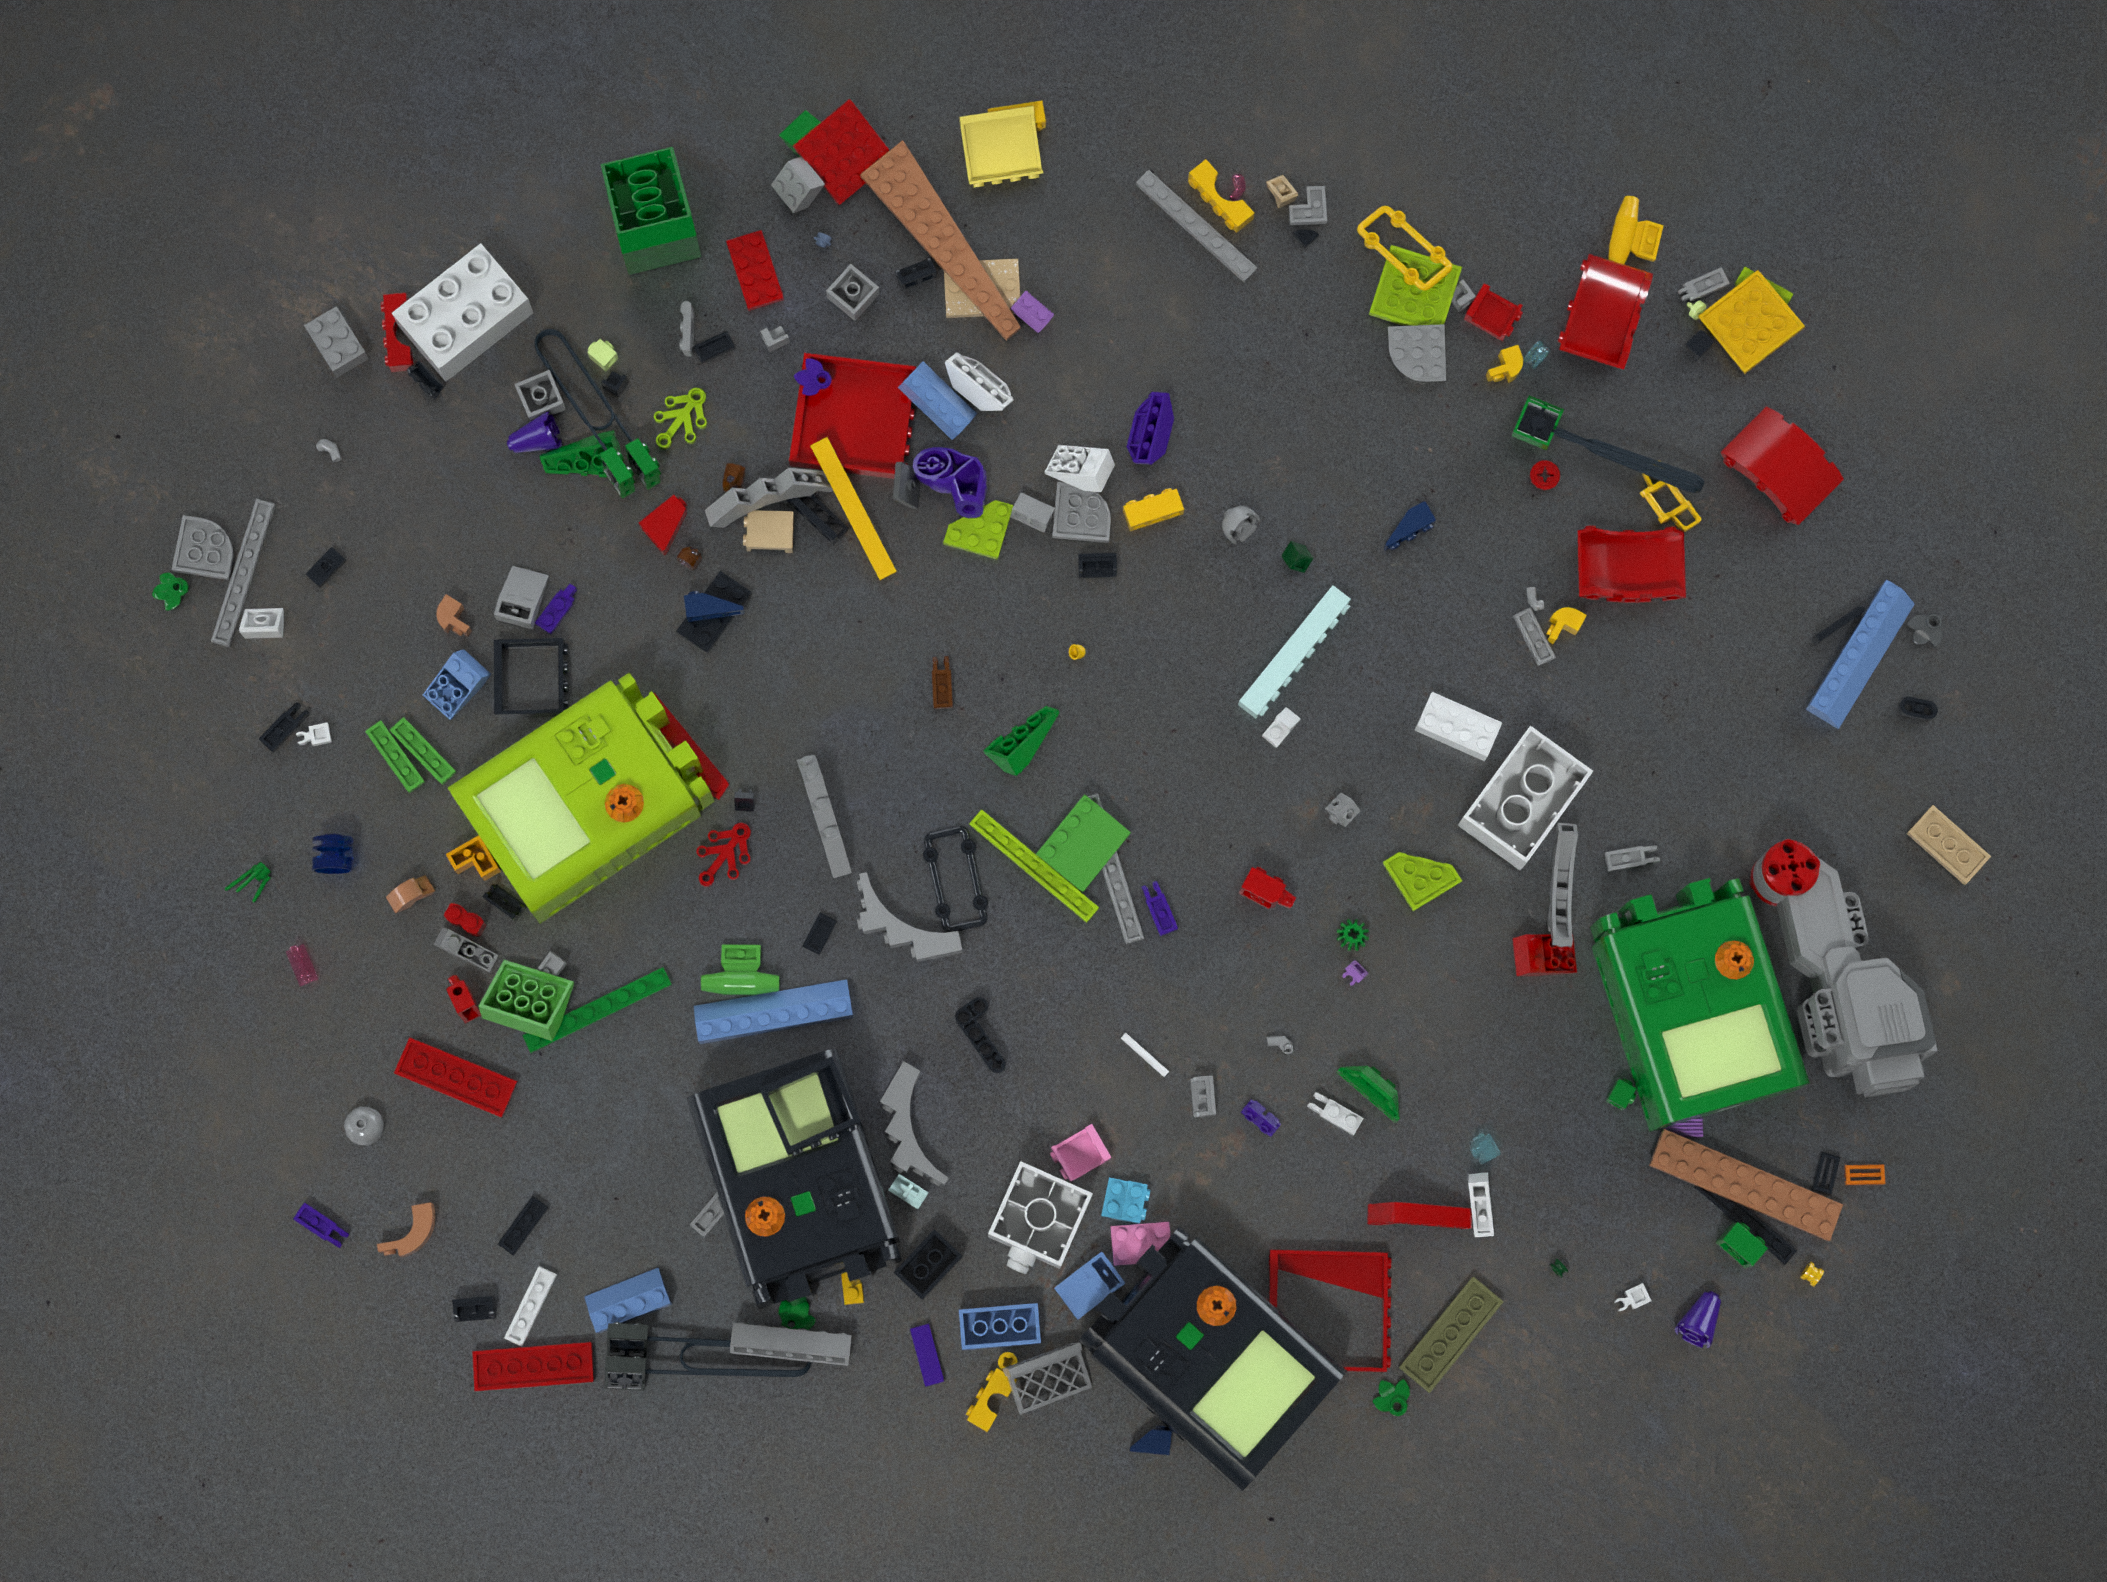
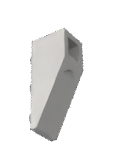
M447 928L441 929L434 943L440 949L487 972L491 971L498 957L494 952Z

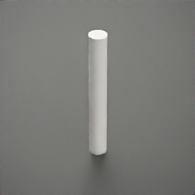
M1127 1033L1121 1037L1127 1045L1163 1077L1169 1073L1163 1065Z

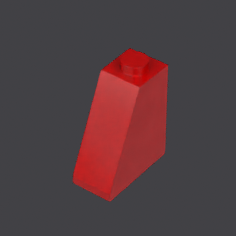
M672 495L639 522L640 528L664 556L668 553L687 515L685 508L687 504L681 497L677 499L675 495Z

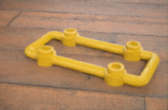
M1386 205L1381 206L1357 227V232L1364 238V245L1368 249H1376L1404 275V282L1408 285H1415L1423 291L1429 290L1449 274L1453 268L1452 263L1445 257V250L1440 246L1434 247L1406 222V215L1402 211H1394ZM1386 213L1391 217L1390 222L1392 226L1402 227L1430 253L1432 262L1441 263L1445 267L1426 283H1423L1419 279V273L1416 269H1408L1379 243V236L1375 232L1368 233L1365 228L1382 214Z

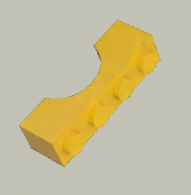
M1205 159L1189 172L1188 182L1193 189H1197L1201 193L1200 196L1206 203L1209 202L1213 206L1215 214L1223 217L1226 226L1237 233L1254 219L1255 213L1243 200L1228 201L1219 196L1214 185L1218 172Z

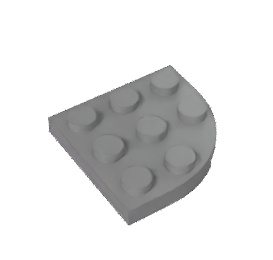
M1445 324L1388 327L1389 354L1393 364L1402 374L1419 382L1446 381Z
M1057 481L1052 538L1109 543L1111 516L1106 501L1098 492L1084 491L1065 482Z
M183 515L171 570L173 572L229 580L234 551L228 535L219 525L210 520Z

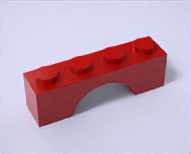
M406 293L383 295L384 301H381V311L385 313V319H382L383 331L386 330V337H383V343L388 355H385V365L389 366L391 372L407 371L410 366L414 367L413 352L410 346L404 345L397 340L398 324L392 312L408 301L409 298Z

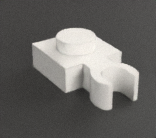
M328 723L308 726L309 732L307 733L302 731L296 733L297 737L304 736V740L298 742L299 745H305L309 741H311L312 746L332 742Z
M1641 1283L1625 1291L1626 1298H1618L1614 1301V1303L1618 1301L1623 1302V1308L1618 1309V1311H1623L1628 1305H1631L1632 1309H1636L1651 1302V1299L1644 1284Z

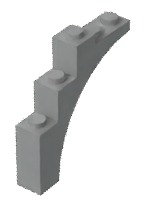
M815 754L804 756L798 759L797 763L832 876L837 878L850 874L852 871Z
M1557 823L1551 858L1552 876L1549 888L1550 906L1547 925L1548 931L1551 932L1552 945L1559 947H1572L1573 942L1571 904L1574 860L1578 838L1577 824Z
M867 872L859 874L860 879L857 880L858 890H863L864 898H860L862 909H867V911L859 913L860 918L857 919L859 930L863 929L864 934L887 930V932L883 933L885 944L889 943L890 948L913 944L914 946L910 947L912 958L916 957L917 962L962 953L958 931L947 933L928 932L900 921L878 900L871 887Z
M903 1061L880 1100L883 1110L891 1114L893 1111L896 1112L885 1130V1134L888 1135L887 1139L895 1144L898 1141L901 1142L890 1164L893 1165L892 1169L900 1174L903 1171L908 1173L909 1169L913 1167V1172L923 1177L925 1174L931 1178L929 1180L931 1183L938 1187L941 1184L945 1186L949 1178L927 1160L913 1134L910 1119L911 1099L921 1072Z

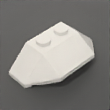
M957 352L946 360L945 365L952 387L979 410L1002 411L1013 402L1014 399L1007 384L979 361L962 356Z

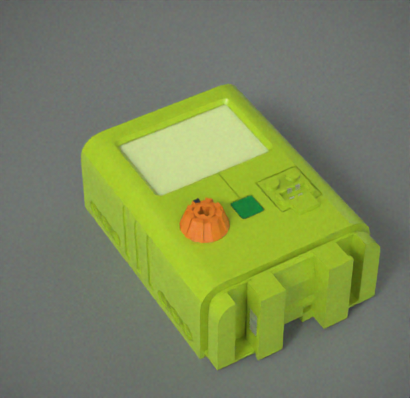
M630 673L618 679L619 684L616 686L611 680L448 787V790L540 924L700 818V811L715 802L711 791L702 777L698 778L696 775L698 772H703L699 759L687 741L672 749L660 731L661 728L670 723L664 708L652 691L649 692L647 697L643 698L636 681Z

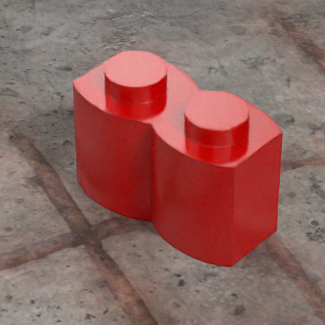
M450 903L444 913V917L452 925L463 928L468 934L475 937H480L487 926L480 916L467 912L462 906L455 903Z

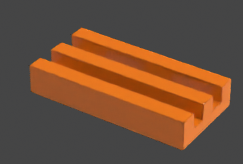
M1884 1164L1844 1166L1845 1185L1885 1184ZM1880 1169V1173H1850V1170ZM1850 1177H1880L1881 1180L1850 1181Z

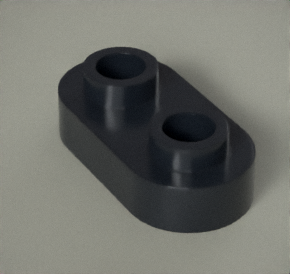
M1914 697L1904 698L1898 706L1899 712L1903 716L1924 721L1932 720L1938 713L1937 705L1934 702ZM1905 705H1909L1911 710H1906ZM1924 709H1928L1929 714H1925Z

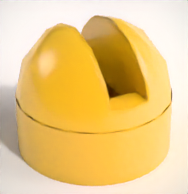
M1079 644L1071 645L1069 648L1070 658L1074 660L1083 658L1085 656V648Z

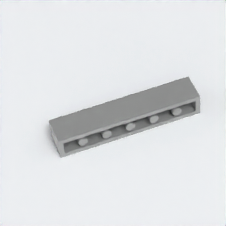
M745 1322L733 1323L730 1353L848 1366L852 1336L845 1333L833 1334L826 1331H808L803 1328L795 1330L784 1326L768 1327L765 1324L749 1325Z

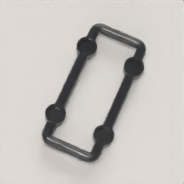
M957 826L928 833L924 837L925 850L923 852V859L929 863L937 900L935 914L941 919L943 929L946 932H956L983 926L987 922L986 908L988 907V900L982 894L974 858L976 844L970 839L968 830L963 826ZM962 834L961 852L967 857L975 894L973 907L979 912L980 919L950 925L948 917L951 911L944 901L936 864L938 852L933 848L931 840Z

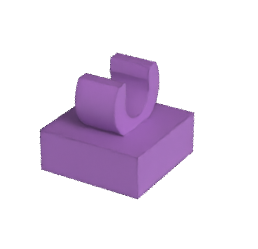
M1354 960L1345 968L1346 972L1343 974V978L1351 975L1353 981L1350 985L1352 986L1356 982L1362 981L1369 973Z

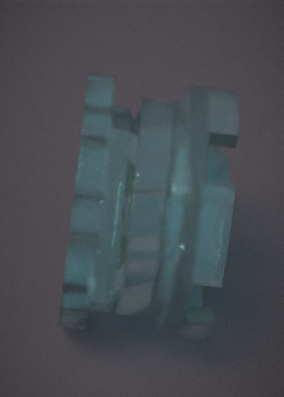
M1539 340L1528 351L1523 361L1530 363V367L1535 370L1547 357L1551 349L1543 346V342Z

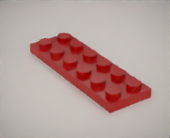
M410 1037L394 1071V1074L501 1118H503L518 1083L506 1076Z
M592 1342L472 1351L475 1392L594 1382Z

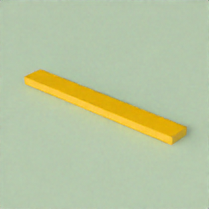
M828 437L810 445L879 580L881 581L896 573L897 571Z

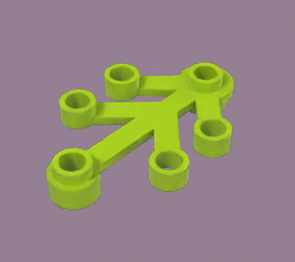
M692 388L687 395L668 396L665 398V405L670 409L674 408L676 404H687L682 409L655 412L654 420L659 424L663 423L666 419L676 418L666 433H660L656 437V443L660 449L665 450L671 446V438L683 422L686 432L685 441L688 444L695 443L696 435L693 432L690 412L695 407L697 415L696 426L699 429H704L707 426V420L704 417L702 404L706 401L704 390ZM699 395L700 399L694 400L693 397ZM668 400L674 401L672 405L667 404ZM657 415H663L661 420L656 419ZM700 420L705 421L703 425L698 424ZM689 435L694 436L693 440H688L687 437ZM667 440L668 442L666 445H662L661 441Z

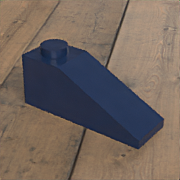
M692 591L688 595H684L688 622L745 614L743 606L705 593H699V591Z

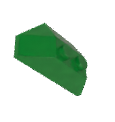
M1368 1065L1340 1067L1337 1070V1074L1394 1123L1400 1119L1398 1092L1394 1089L1396 1086L1389 1079L1385 1081L1380 1076L1379 1070L1373 1066L1370 1068Z

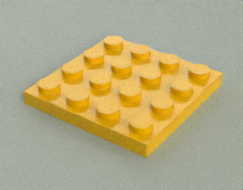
M1759 270L1755 271L1698 316L1700 321L1744 374L1805 328V325Z

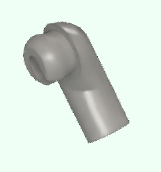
M321 439L316 444L317 450H325L330 453L333 462H338L342 459L335 443L327 439Z
M1536 587L1526 588L1528 604L1534 611L1543 610L1545 608L1544 601L1537 600Z
M1286 1036L1267 1037L1268 1047L1278 1046L1285 1054L1293 1052L1294 1045Z

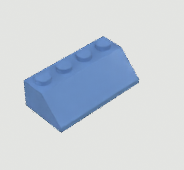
M924 361L898 387L951 440L959 435L977 414Z
M659 1268L585 1296L591 1321L598 1334L608 1330V1323L621 1322L624 1324L672 1305Z

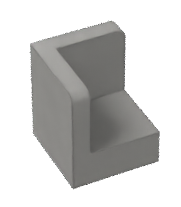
M1463 279L1456 287L1451 301L1458 312L1471 305L1476 298Z
M781 326L771 331H768L767 328L760 331L769 352L790 343L788 335L785 334Z

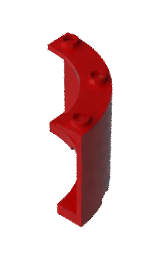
M1589 254L1587 260L1583 259L1580 270L1583 272L1574 300H1570L1567 307L1570 313L1565 330L1560 332L1558 342L1561 343L1559 350L1624 370L1630 354L1632 338L1640 318L1642 307L1639 306L1645 303L1653 273Z
M1765 407L1720 453L1727 467L1734 468L1755 483L1759 491L1764 492L1782 513V518L1787 523L1791 522L1799 525L1844 478L1836 465L1826 460L1823 456L1825 454L1823 449L1808 434L1793 422L1788 424L1783 420L1784 416Z
M1593 525L1577 530L1579 597L1591 600L1607 598V602L1646 603L1651 602L1652 598H1662L1663 601L1686 598L1683 531L1671 526L1665 527V530L1634 532V530H1623L1619 532L1598 529Z

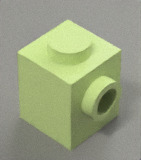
M599 339L588 348L589 358L605 372L619 359L614 351L615 348L608 341L603 342Z

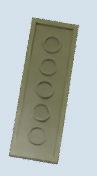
M1472 1277L1398 1368L1426 1392L1430 1393L1502 1305L1503 1301L1475 1277Z

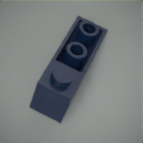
M1426 501L1407 511L1384 546L1385 551L1388 549L1394 550L1401 546V542L1405 540L1409 542L1415 539L1418 533L1422 531L1426 533L1434 528L1433 525L1436 519Z

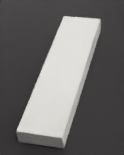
M540 1266L538 1267L504 1339L523 1347L557 1274Z

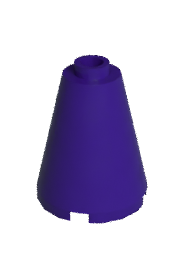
M545 412L509 435L507 445L510 451L523 453L561 448L562 439L558 440L557 434H560L554 417L549 415V412Z
M1712 1291L1704 1292L1677 1323L1674 1329L1675 1333L1678 1335L1680 1332L1683 1335L1682 1339L1694 1346L1702 1348L1703 1345H1707V1348H1709L1713 1342L1721 1305L1719 1295Z

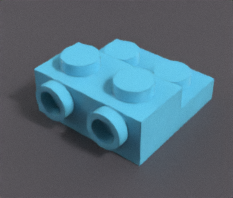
M1109 1177L1101 1216L1140 1224L1141 1220H1145L1147 1209H1144L1143 1206L1144 1201H1149L1151 1190L1147 1189V1184Z

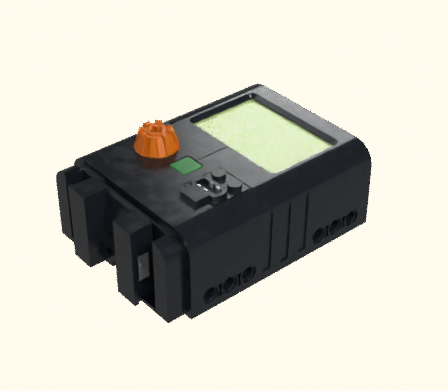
M837 1049L822 1051L698 1092L687 1098L705 1159L713 1177L712 1181L719 1196L718 1200L725 1215L724 1219L746 1288L750 1292L753 1291L752 1294L759 1309L788 1299L793 1306L813 1300L815 1298L811 1284L836 1275L847 1273L852 1286L873 1280L872 1271L902 1261L897 1242H900L862 1123L858 1125V1129L850 1133L847 1130L841 1132V1136L837 1139L830 1141L828 1138L821 1141L822 1145L811 1149V1147L803 1149L804 1153L800 1155L788 1156L759 1090L760 1087L833 1056L857 1111ZM831 1068L769 1095L790 1146L853 1119Z
M1179 1226L1158 1252L1152 1244L1137 1261L1136 1266L1145 1275L1122 1301L1110 1292L1096 1307L1094 1312L1100 1313L1101 1316L1082 1335L1079 1342L1093 1354L1090 1358L1237 1491L1242 1492L1337 1385L1347 1370L1297 1325L1288 1320L1278 1308L1269 1303L1268 1299L1261 1293L1259 1294L1248 1281L1200 1238L1196 1237L1192 1242L1188 1238L1190 1235Z

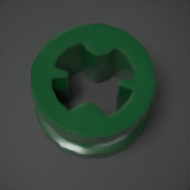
M1555 1259V1263L1549 1266L1558 1277L1562 1278L1563 1273H1568L1569 1271L1561 1261Z

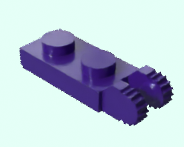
M1154 881L1152 886L1157 896L1151 898L1146 885L1141 886L1146 899L1145 902L1161 937L1178 930V927L1164 893L1162 894L1157 881Z
M306 1203L301 1206L293 1220L323 1240H328L338 1248L342 1244L337 1239L330 1237L332 1232L335 1230L343 1237L347 1238L349 1236V1233L337 1226L338 1224Z

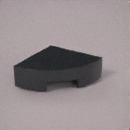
M1299 229L1293 232V236L1304 248L1319 237V234L1314 230Z

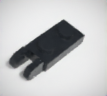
M298 702L287 712H284L259 738L273 753L310 714L305 710L294 720L291 716L301 707Z

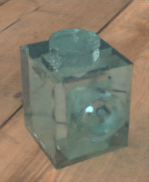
M1481 1133L1474 1137L1473 1140L1475 1142L1470 1144L1472 1147L1470 1151L1475 1159L1478 1158L1481 1165L1501 1155L1490 1133L1486 1136Z

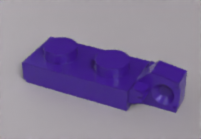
M569 584L564 591L560 590L556 593L535 624L551 635L573 606L575 600L573 595L577 591L576 587Z

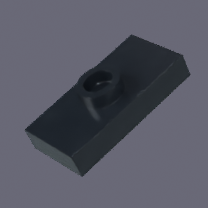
M331 547L305 575L321 588L346 562V559Z

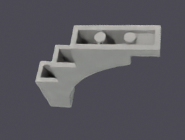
M787 468L775 479L759 478L747 489L731 488L705 509V513L710 527L725 528L745 514L766 505L787 499L811 496L816 491L832 492L833 489L824 471Z

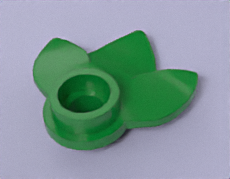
M163 573L159 576L161 584L154 588L152 596L156 599L164 600L165 610L170 611L180 604L181 597L188 592V584L184 579L176 578L172 573Z
M787 1300L781 1302L778 1310V1315L782 1320L781 1326L788 1329L797 1330L803 1328L809 1330L815 1324L816 1318L808 1315V1301L795 1306ZM793 1322L795 1326L790 1328L788 1323Z
M1402 1379L1394 1386L1390 1382L1381 1380L1378 1388L1380 1397L1373 1399V1404L1379 1411H1389L1394 1416L1403 1415L1407 1411L1406 1400L1410 1395L1407 1382ZM1396 1402H1398L1401 1405V1408L1399 1410L1394 1409V1404Z

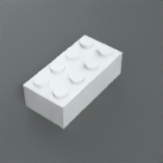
M1432 692L1415 731L1485 761L1502 722Z

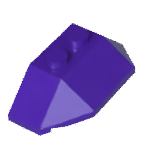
M1151 392L1149 398L1135 411L1126 446L1135 464L1152 465L1166 453L1174 422L1169 393Z

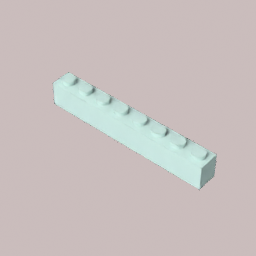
M1332 586L1240 699L1238 705L1255 719L1259 715L1263 716L1269 709L1268 703L1271 700L1274 702L1281 694L1279 692L1282 686L1287 687L1292 680L1290 676L1293 672L1298 673L1304 665L1302 661L1306 657L1310 658L1315 652L1314 646L1317 643L1321 644L1327 637L1326 631L1329 628L1333 629L1339 622L1337 619L1339 615H1345L1351 606L1348 604L1351 599L1335 586Z

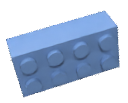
M1038 1303L959 1310L962 1350L1041 1344Z

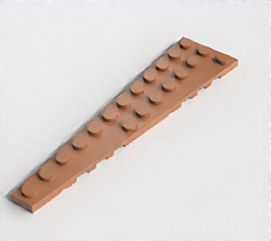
M903 140L860 174L864 182L1006 341L1021 329Z

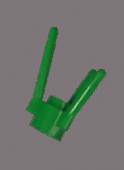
M259 862L230 883L224 890L228 891L251 874L236 889V892H240L254 878L258 882L263 880L252 900L255 903L266 883L271 879L268 876L271 871L263 863Z

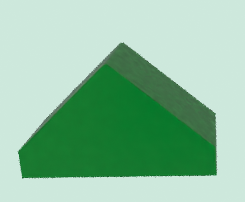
M673 147L600 164L618 241L629 275L701 257L691 211Z

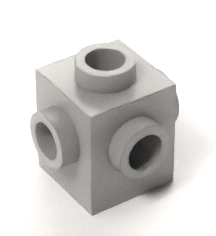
M1340 793L1325 808L1330 815L1328 818L1337 825L1339 823L1344 827L1360 812L1354 801L1343 793Z

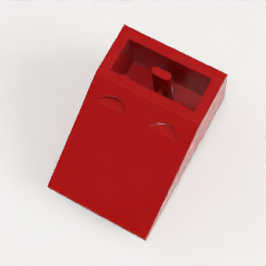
M1526 934L1513 938L1516 976L1577 973L1574 938L1572 947L1552 945L1551 934Z

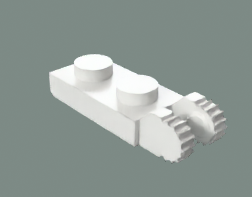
M1315 1092L1313 1095L1315 1099L1325 1103L1326 1106L1322 1110L1317 1105L1309 1103L1307 1107L1320 1114V1117L1354 1136L1364 1118Z

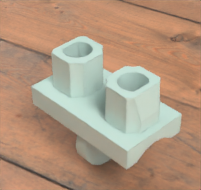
M898 1174L888 1190L916 1209H919L929 1193Z

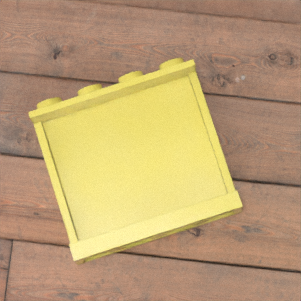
M1034 106L959 117L968 182L973 184V187L985 186L984 182L990 181L992 185L1001 184L1003 179H1010V182L1020 181L1023 176H1028V179L1039 178V174L1043 173L1034 118Z

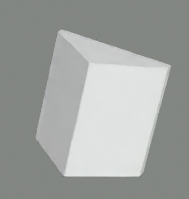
M283 608L245 609L239 628L240 633L245 639L283 638Z

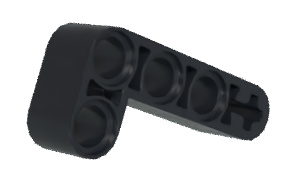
M977 997L956 1012L955 1022L988 1070L994 1075H1000L1005 1071L1006 1062L977 1021L988 1011L987 1000ZM982 1002L985 1005V1009L983 1011H976L974 1005ZM962 1013H966L969 1016V1020L965 1023L958 1020L959 1015ZM972 1029L980 1031L978 1038L970 1037L969 1033ZM983 1045L991 1047L992 1050L989 1054H983L980 1051ZM994 1054H996V1056H994V1060H995L997 1063H999V1062L1002 1063V1064L1000 1065L1001 1069H999V1070H998V1068H994V1069H993V1068H992V1067L994 1066L993 1061H992L991 1059H990L989 1061H987L986 1059H989V1058H991Z

